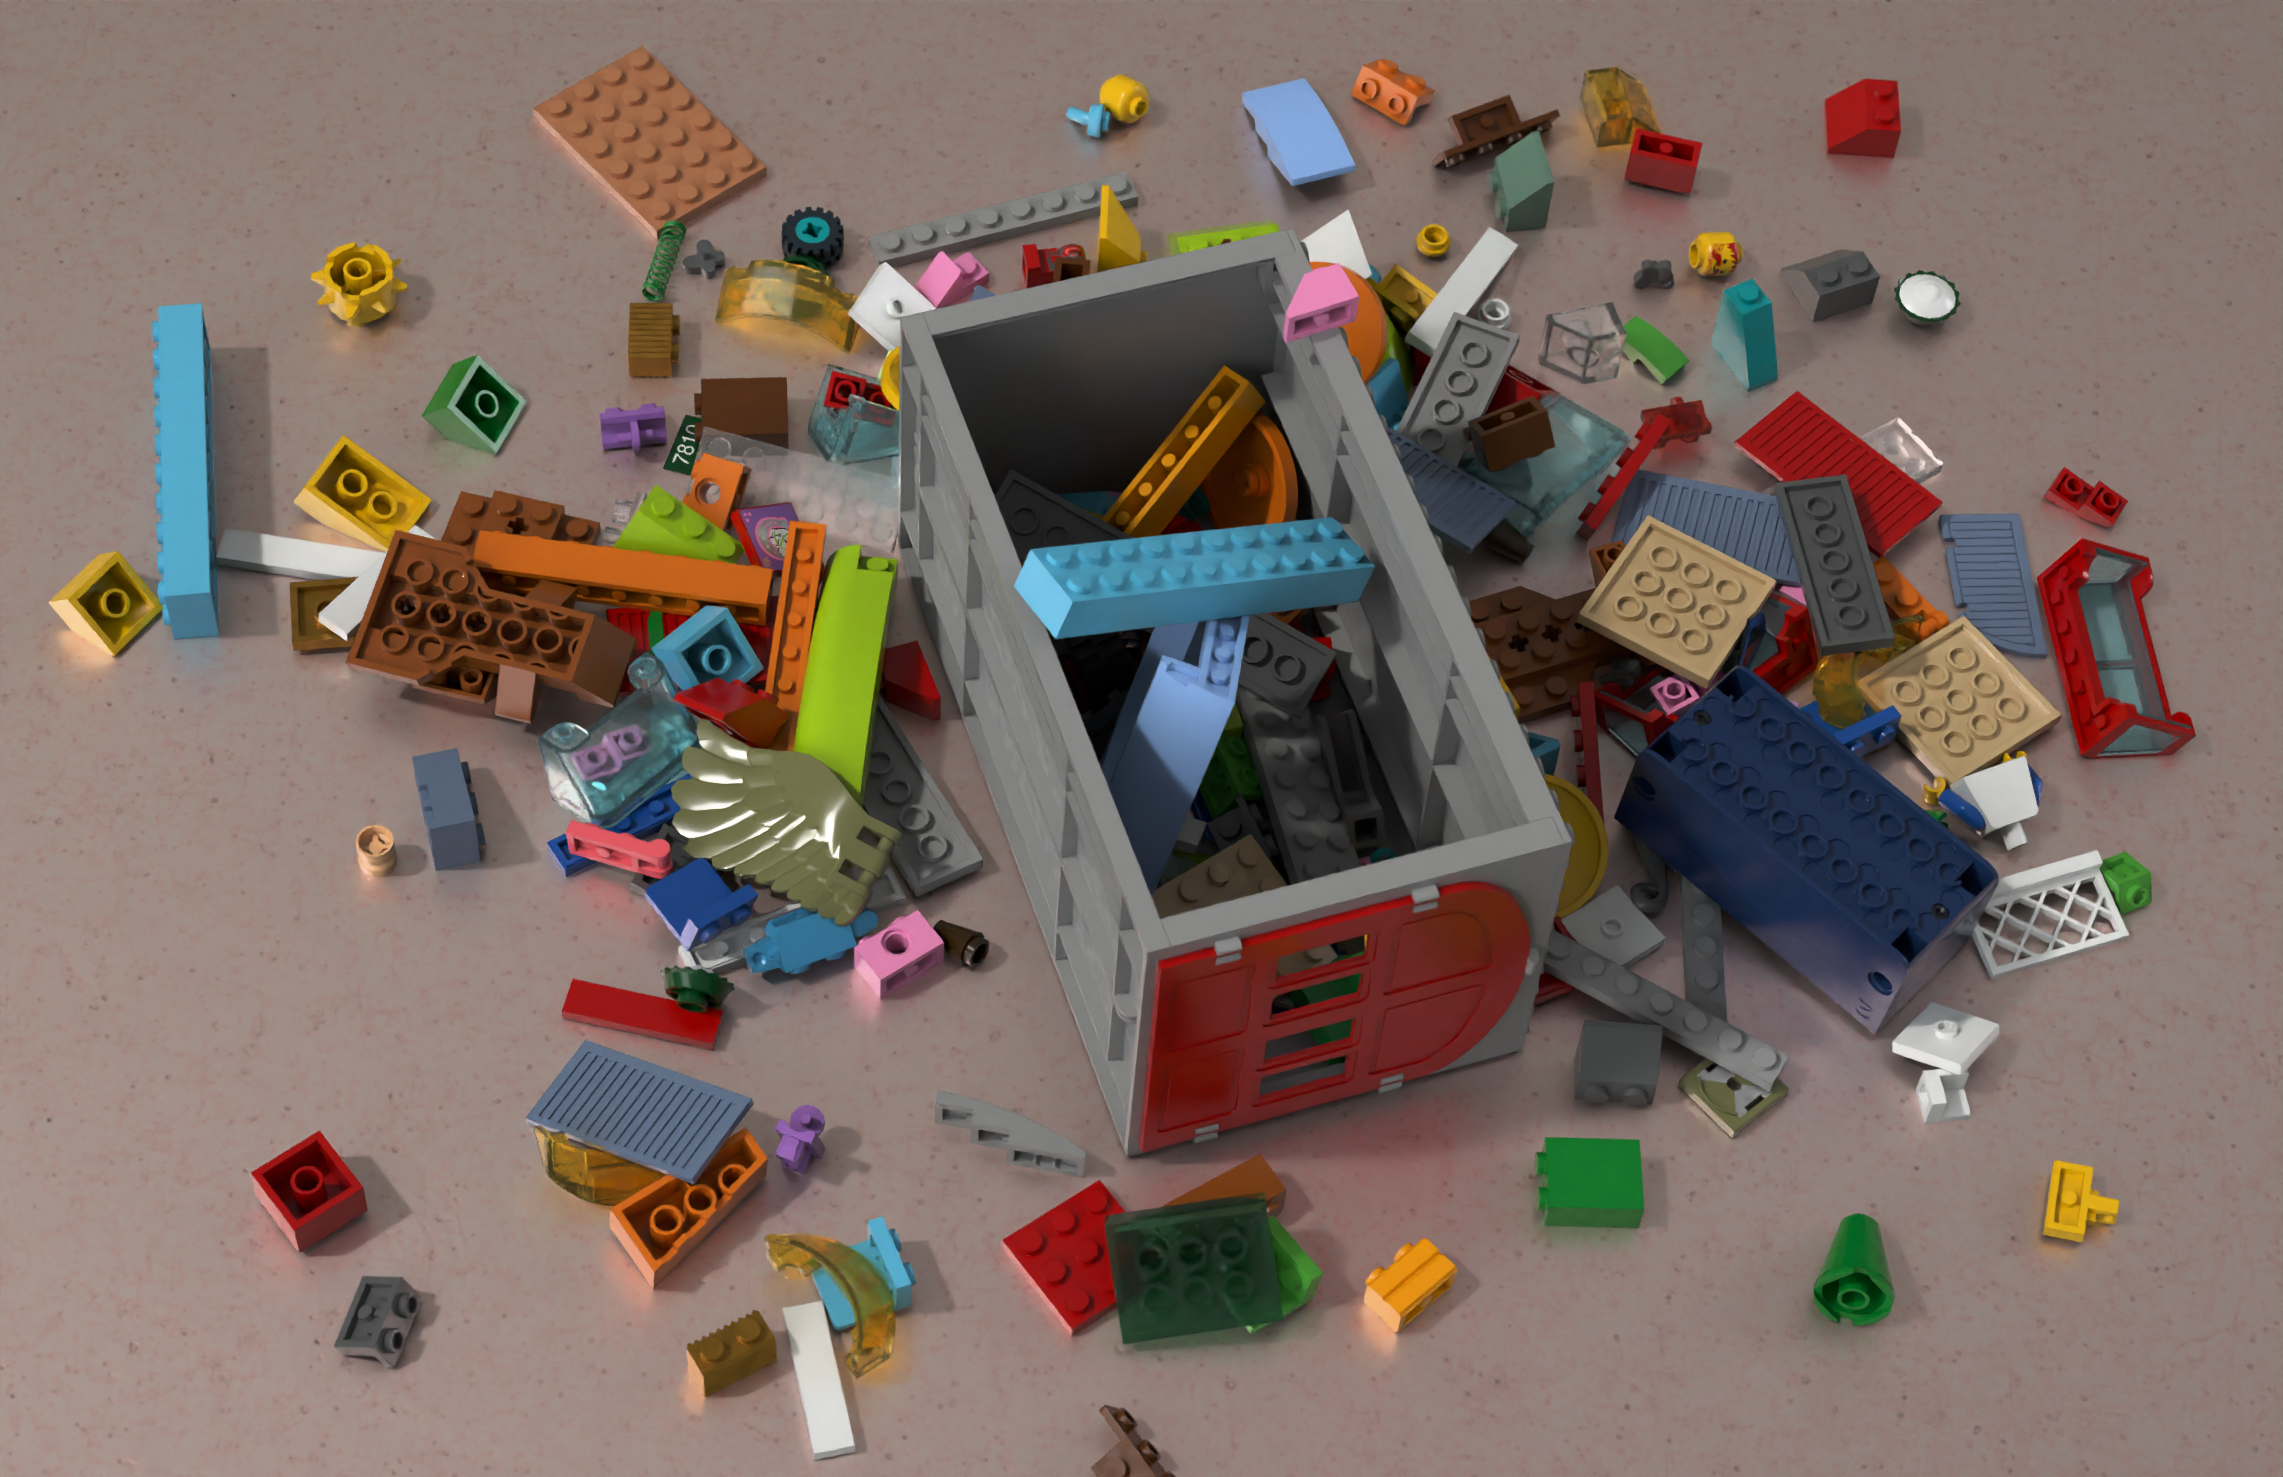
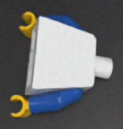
M2018 751L2015 759L2010 758L2008 753H2005L2002 764L1965 776L1949 785L1951 789H1946L1944 778H1935L1934 789H1931L1926 784L1923 785V799L1931 805L1940 804L1972 830H1976L1977 834L1981 837L2000 831L2005 846L2009 851L2029 843L2021 823L2038 815L2043 781L2027 763L2026 753Z

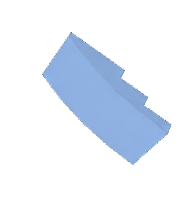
M1305 78L1242 93L1243 105L1255 119V131L1267 144L1268 158L1292 186L1356 171L1351 154L1331 115Z

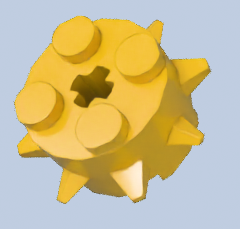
M351 242L339 246L326 257L327 263L323 270L311 274V279L324 286L325 294L317 301V304L319 306L328 304L332 313L340 319L346 320L347 324L353 327H361L393 310L397 302L396 294L405 292L408 288L407 284L394 277V269L402 261L399 258L391 260L387 252L374 244L373 247L372 244L357 247L356 242Z

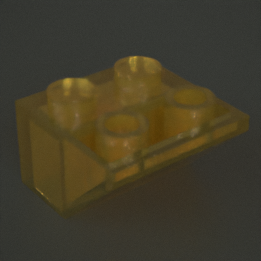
M1618 67L1585 71L1580 100L1597 148L1632 144L1636 128L1661 133L1645 85Z

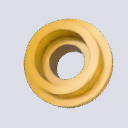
M1427 225L1417 235L1416 246L1424 255L1430 257L1442 256L1450 248V237L1446 229L1440 225Z

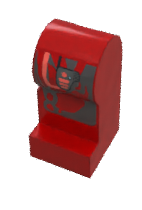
M1036 244L1022 245L1021 268L1026 289L1053 283L1056 257L1086 260L1084 248L1077 244H1068L1059 249L1037 250Z

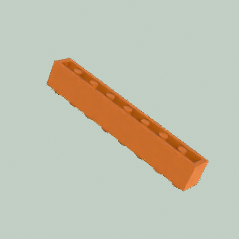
M480 530L473 556V561L488 588L497 591L528 594L543 579L578 588L579 592L575 601L685 616L695 615L706 605L726 607L736 622L766 626L773 593V569L763 568L758 565L746 566L726 563L721 560L693 559L684 555L671 556L656 554L646 550L633 551L618 549L608 545L595 546L580 544L576 541L565 542L544 539L539 536L527 537L507 534L502 531L490 532Z

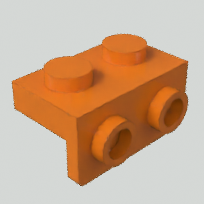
M1380 59L1363 65L1351 92L1352 96L1400 124H1409L1415 108L1431 102L1435 90L1426 86L1424 79L1416 75H1407L1398 70L1399 67L1396 63L1387 59Z

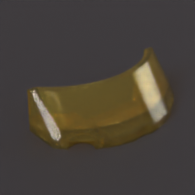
M753 260L750 262L749 267L740 269L732 266L726 270L715 323L722 324L730 320L749 317L780 320L808 329L825 338L844 353L850 354L860 325L848 315V312L858 297L854 293L849 294L839 291L834 286L836 280L809 267L779 260Z
M1921 615L1904 617L1890 622L1895 636L1894 647L1827 655L1822 658L1814 672L1812 695H1815L1819 705L1818 714L1824 722L1845 729L1866 718V712H1864L1865 699L1860 692L1857 681L1858 670L1868 656L1886 662L1891 657L1892 652L1903 651L1904 653L1917 645L1923 620Z
M543 1126L534 1127L545 1174L565 1191L587 1202L615 1206L667 1175L602 1150L571 1145L568 1143L566 1133L563 1131L549 1132Z
M788 1233L768 1234L765 1236L766 1259L777 1273L790 1266L798 1268L799 1273L807 1277L818 1269L823 1268L850 1303L854 1314L855 1328L850 1331L853 1345L851 1351L845 1356V1364L856 1379L891 1358L896 1330L894 1304L885 1281L878 1275L873 1265L866 1258L839 1241L819 1235Z

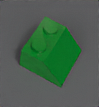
M477 354L452 364L423 412L422 417L445 439L494 455L497 454L527 401Z

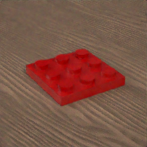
M1100 1180L1002 1240L1003 1250L1071 1337L1169 1275L1170 1271L1168 1264Z

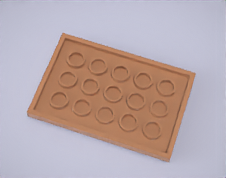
M643 46L533 108L534 118L657 240L660 239L664 224L667 221L674 220L684 225L767 176L766 165ZM668 226V227H666V229H677V228H678V227H676V226Z

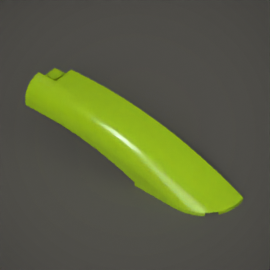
M850 545L836 550L826 562L808 654L793 752L808 754L823 762L839 778L863 808L871 763L884 656L898 581V559L861 556V545Z

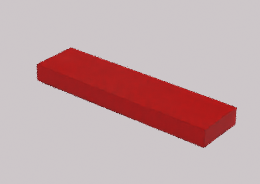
M572 979L562 1009V1018L709 1050H714L724 1017L722 1010L707 1007V1011L703 1013L691 1012L679 1008L675 1000Z

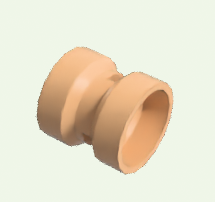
M371 825L362 829L356 836L355 841L361 870L371 877L388 875L397 864V854L392 832L382 825Z

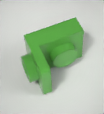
M2126 851L2102 860L2103 864L2099 869L2108 888L2115 893V904L2121 915L2149 905L2152 902L2151 872Z

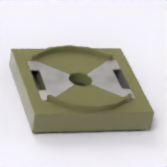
M1707 1058L1681 1077L1678 1086L1731 1138L1735 1137L1785 1098L1789 1091V1088L1778 1078L1770 1092ZM1729 1081L1737 1082L1740 1084L1741 1089L1731 1090L1727 1083ZM1760 1097L1764 1098L1751 1110H1746V1108H1748L1751 1104L1757 1101Z

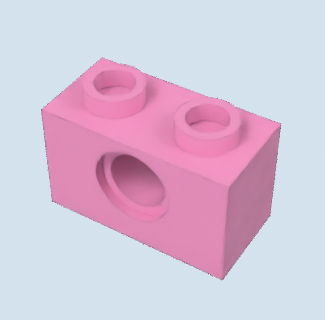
M918 910L908 916L903 915L896 918L889 927L876 935L870 934L865 936L854 947V968L880 1000L944 962V941ZM900 950L903 951V953L894 954L891 953V951Z

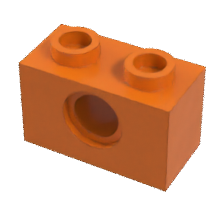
M703 453L701 460L697 459L693 466L691 479L694 480L690 494L684 496L682 503L731 536L734 524L730 514L740 508L752 469ZM713 485H718L721 492L720 497L715 503L709 504L706 498L707 490Z

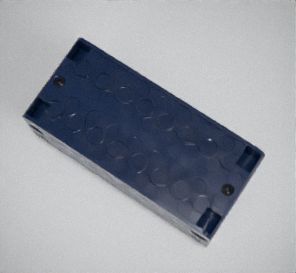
M1741 665L1735 666L1637 756L1614 815L1615 820L1873 1034H1876L1967 943L1999 884L1997 871L1986 859L1753 671Z

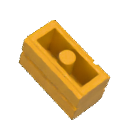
M1427 1238L1421 1239L1414 1246L1411 1243L1405 1244L1396 1253L1393 1264L1387 1269H1384L1382 1266L1378 1267L1366 1279L1365 1304L1378 1316L1380 1315L1382 1320L1394 1332H1399L1455 1283L1456 1266L1444 1254L1441 1255L1439 1250Z

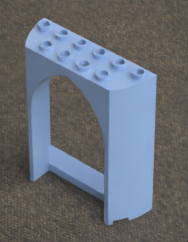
M1250 615L1154 627L1099 762L1151 897L1154 894L1235 704Z

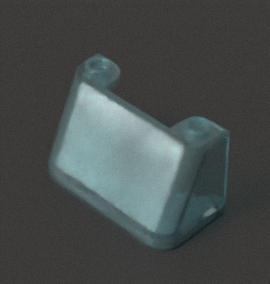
M828 364L808 423V434L827 462L844 466L898 457L899 411L897 409L866 401L863 397L853 394L849 395L848 408L841 406L839 412L823 406L832 371L867 379L866 382L880 386L881 382L877 378Z
M1549 394L1540 402L1548 411L1555 442L1554 448L1544 451L1537 457L1526 458L1511 464L1510 467L1501 471L1490 473L1477 458L1466 467L1470 475L1517 502L1516 507L1505 518L1527 539L1534 534V530L1538 525L1547 521L1562 504L1589 480L1598 474H1602L1610 467L1632 441L1619 427L1561 394L1555 398Z
M648 651L637 658L628 669L630 683L637 690L589 729L585 730L574 723L564 722L553 726L538 738L552 800L584 822L594 823L602 829L617 825L684 770L682 754L687 746L697 749L701 748L697 724L693 716L673 700L679 691L666 666L659 658Z

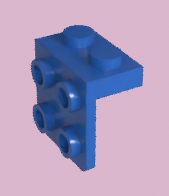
M1851 685L1845 686L1800 708L1803 713L1858 757L1892 742L1897 734L1896 731L1901 719V714L1893 705L1875 713L1859 691Z
M699 858L650 885L645 892L647 901L687 952L702 943L707 944L713 941L723 931L733 925L736 927L744 923L752 915L751 909L758 897V894L750 884L732 893L714 868L704 858Z

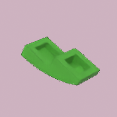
M1637 316L1611 336L1632 363L1640 359L1660 384H1663L1689 362V359L1666 336Z

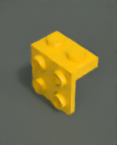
M1397 264L1392 267L1380 284L1370 277L1365 279L1381 299L1386 314L1391 313L1398 319L1396 323L1407 333L1438 294Z

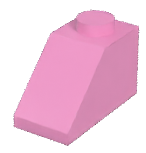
M1340 263L1328 267H1319L1304 274L1286 311L1283 339L1286 343L1356 321L1359 295Z

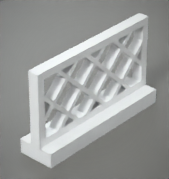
M2098 850L1999 878V884L1983 912L2000 919L1996 930L1992 933L1980 927L1978 922L1971 934L1990 979L2128 938L2127 928L2099 869L2103 861ZM2093 882L2098 893L2096 903L2076 894L2079 885ZM2054 893L2067 899L2062 913L2042 904L2047 894ZM2039 897L2038 901L2033 900V898ZM2072 902L2092 911L2086 925L2066 916ZM2021 903L2033 909L2028 923L2008 914L2012 904ZM2038 912L2058 921L2052 935L2033 926ZM2096 914L2110 920L2115 932L2105 935L2091 928ZM2004 922L2024 931L2019 945L1999 936ZM2063 924L2082 933L2078 943L2070 944L2057 938ZM2029 934L2048 943L2045 953L2036 954L2023 948ZM1995 944L2015 953L2011 963L1997 966L1992 954ZM2019 956H2022V957L2025 958V959L2018 960Z

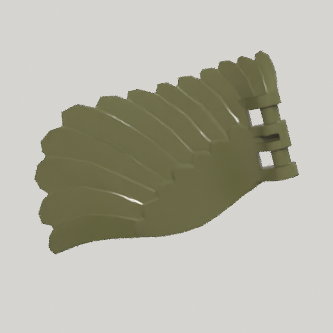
M704 718L697 723V733L701 748L697 749L687 746L682 754L683 768L692 778L677 780L671 788L673 800L680 807V810L674 815L672 824L681 836L689 839L683 850L696 860L699 858L712 860V867L716 870H734V874L744 879L755 878V882L762 886L772 885L771 889L773 892L787 893L789 900L801 902L800 906L810 912H818L824 919H835L834 922L838 926L851 924L866 907L873 894L871 888L876 879L880 880L891 861L889 855L894 846L900 845L904 834L870 816L855 800L839 778L823 762L811 755L793 751L752 748L724 733ZM868 831L881 838L876 848L862 842ZM849 863L863 871L858 882L843 875Z

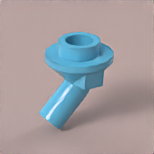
M1091 104L1089 112L1071 106L1066 112L1068 119L1088 126V135L1100 138L1102 131L1108 132L1111 113L1110 111H1105V104Z

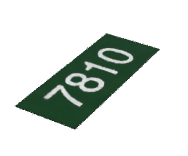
M685 414L663 469L691 475L693 466L702 448V443H695V422L702 421V418Z

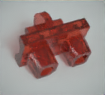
M1679 396L1671 398L1669 406L1641 410L1640 419L1642 424L1646 419L1652 423L1659 413L1671 421L1653 449L1663 448L1668 441L1677 439L1685 443L1697 442L1700 435L1711 434L1712 425L1706 417L1702 400L1684 403L1683 399Z

